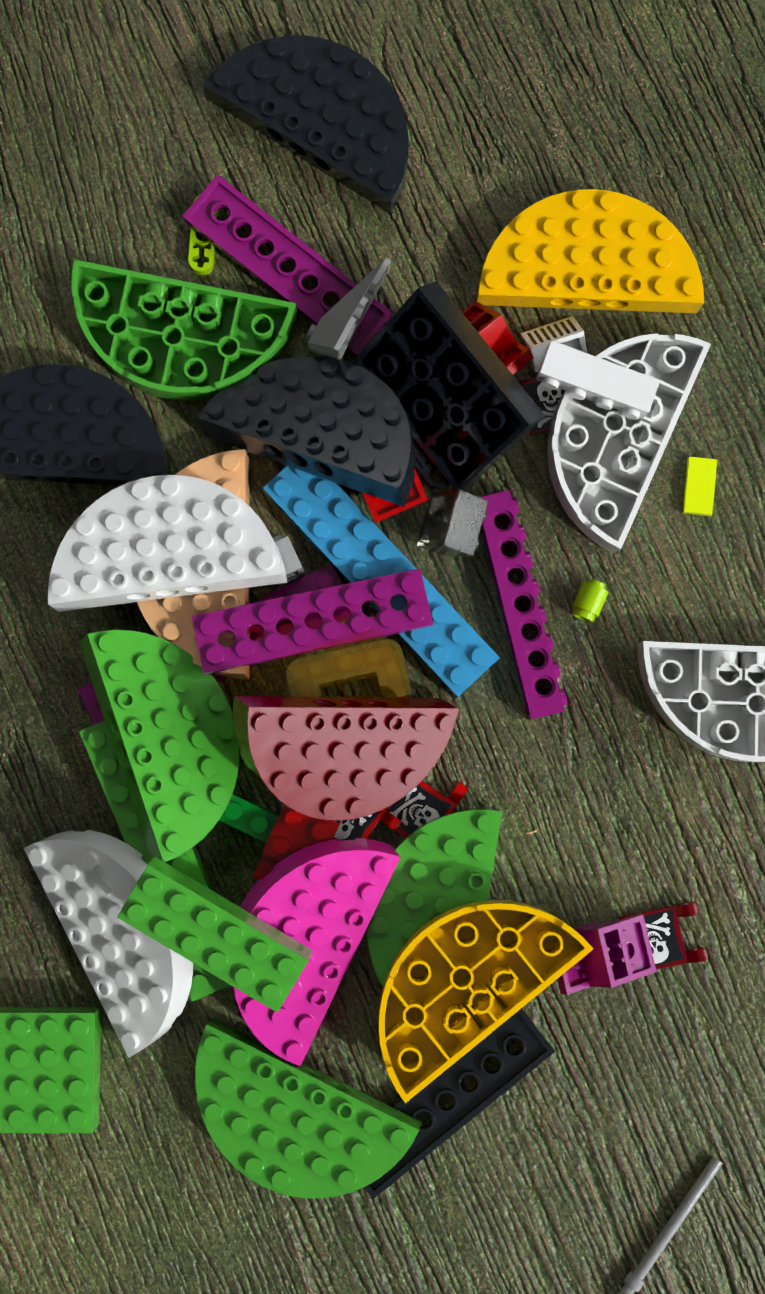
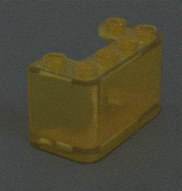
M391 639L299 658L292 661L286 670L291 697H323L321 688L377 676L379 689L385 698H409L412 695L402 649L396 641Z

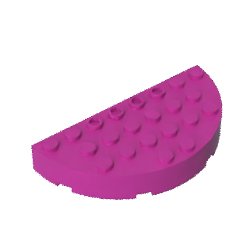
M355 838V840L343 841L333 839L305 847L274 865V869L262 880L259 879L252 887L240 906L242 909L312 950L308 963L278 1013L231 986L239 1010L252 1033L265 1047L286 1061L301 1066L398 864L400 856L392 845L376 840Z

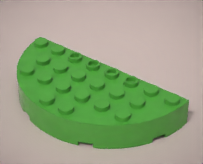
M75 259L73 263L72 296L74 298L76 316L82 331L104 364L123 381L138 390L164 399L178 401L212 399L223 387L241 380L264 364L274 362L288 342L298 314L296 303Z
M107 630L89 633L79 641L151 860L157 857L163 862H167L185 853L200 842L216 825L230 801L239 768V743L237 735L234 733L233 712L226 696L211 674L204 675L203 668L193 663V656L177 645L162 638L137 631Z
M467 809L449 813L415 829L396 846L395 851L399 854L400 859L367 926L369 953L374 970L382 986H384L390 967L401 948L423 925L450 909L468 903L488 900L502 811Z
M214 1018L205 1027L197 1053L195 1068V1086L201 1116L207 1131L224 1157L237 1170L257 1184L274 1192L299 1198H329L348 1194L382 1177L397 1164L414 1142L420 1130L421 1121L399 1110L397 1111L304 1063L299 1066L286 1061L274 1054L260 1041Z

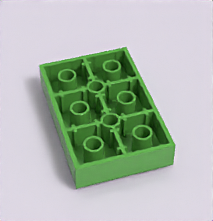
M0 1007V1133H93L99 1125L101 1007Z

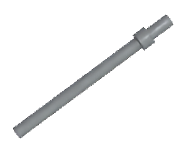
M714 1156L711 1158L634 1272L630 1270L624 1279L625 1285L618 1294H634L635 1291H640L645 1283L643 1279L723 1163Z

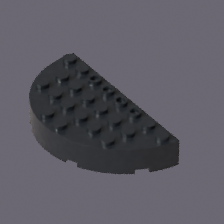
M305 35L274 37L259 41L233 54L205 81L203 86L208 101L389 214L393 212L403 191L407 174L409 152L407 122L399 98L389 81L377 67L361 54L345 45L320 37Z
M302 356L264 364L241 380L223 387L196 417L205 436L242 450L245 449L247 452L402 507L405 506L410 495L415 477L416 454L405 410L394 392L380 378L353 363L322 356Z
M63 364L31 366L0 377V479L122 486L142 478L171 475L168 453L162 436L153 420L140 402L129 391L112 379L89 369Z

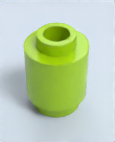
M589 579V582H582L572 605V608H574L572 615L583 621L593 623L595 617H599L609 593L604 589L605 584L594 579Z

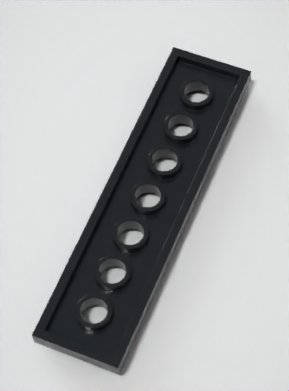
M522 1008L408 1102L405 1103L400 1098L390 1106L414 1119L419 1112H428L432 1120L429 1125L420 1126L414 1142L392 1169L376 1181L363 1187L372 1199L376 1198L555 1052ZM511 1038H518L522 1041V1048L517 1053H510L506 1050V1043ZM490 1056H494L500 1061L498 1069L493 1072L487 1071L483 1067L484 1060ZM465 1075H473L477 1079L476 1086L471 1090H466L460 1085L461 1079ZM443 1093H449L455 1099L454 1104L449 1108H442L438 1104V1098Z

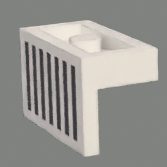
M573 316L520 333L522 340L534 356L531 360V366L535 372L539 371L546 348L551 340L587 353L584 330Z

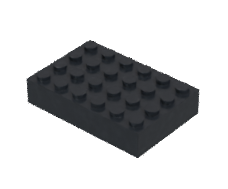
M437 281L418 287L353 361L355 365L370 371L380 378L394 392L405 410L412 437L457 493L474 484L545 417V414Z

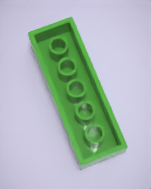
M154 857L146 866L117 918L277 1013L308 963L312 952L308 947L157 857Z

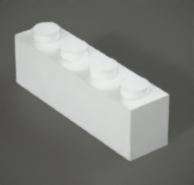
M551 340L546 348L536 376V380L541 381V385L548 389H563L568 391V395L575 399H590L595 401V405L602 409H617L622 411L623 416L633 420L643 419L650 412L660 383L658 379Z

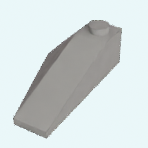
M385 258L320 319L317 326L312 324L305 338L308 341V351L317 356L341 360L390 269L391 260Z

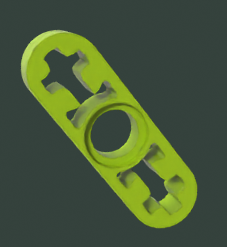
M219 209L214 214V217L217 220L219 215ZM191 227L188 262L193 273L204 276L209 274L214 268L216 246L209 240H198L196 238L197 231ZM199 248L204 249L205 260L209 261L204 263L203 267H198L197 262L194 261L200 258Z

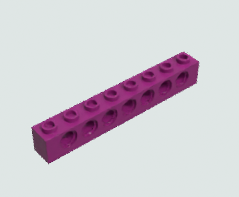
M510 490L478 497L475 500V507L528 720L564 712V705H567V697L564 689H559L557 678L560 677V669L557 661H552L550 650L554 649L550 633L545 634L543 623L547 622L546 613L543 606H538L536 595H540L537 579L531 578L529 568L533 567L530 552H525L522 541L526 540V534L523 524L518 525L516 514L519 513L516 497H511ZM496 517L506 518L509 527L503 530L498 529L494 524V519ZM503 544L513 545L516 551L515 555L512 557L504 556L501 552ZM518 571L522 575V582L520 584H512L508 580V572ZM515 599H526L529 603L528 611H518L514 605ZM524 625L534 627L536 631L534 639L528 640L522 636L521 629ZM537 652L542 656L543 662L540 667L530 665L528 661L530 653ZM540 679L547 681L549 684V692L546 695L538 694L535 689V684Z

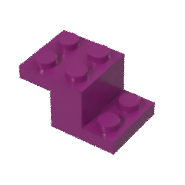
M636 914L614 922H590L573 928L592 946L593 950L561 975L557 981L560 994L568 995L588 987L613 988L657 972L644 915Z

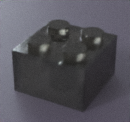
M462 490L431 492L417 546L443 556H473L479 544L478 536L481 525L487 515L486 507L488 500Z

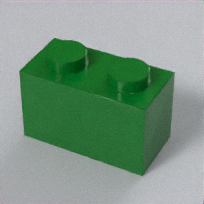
M233 792L219 820L267 843L279 814Z

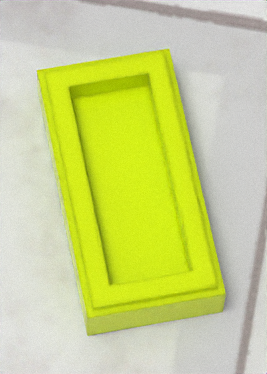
M689 457L687 459L683 514L712 515L717 469L716 459Z

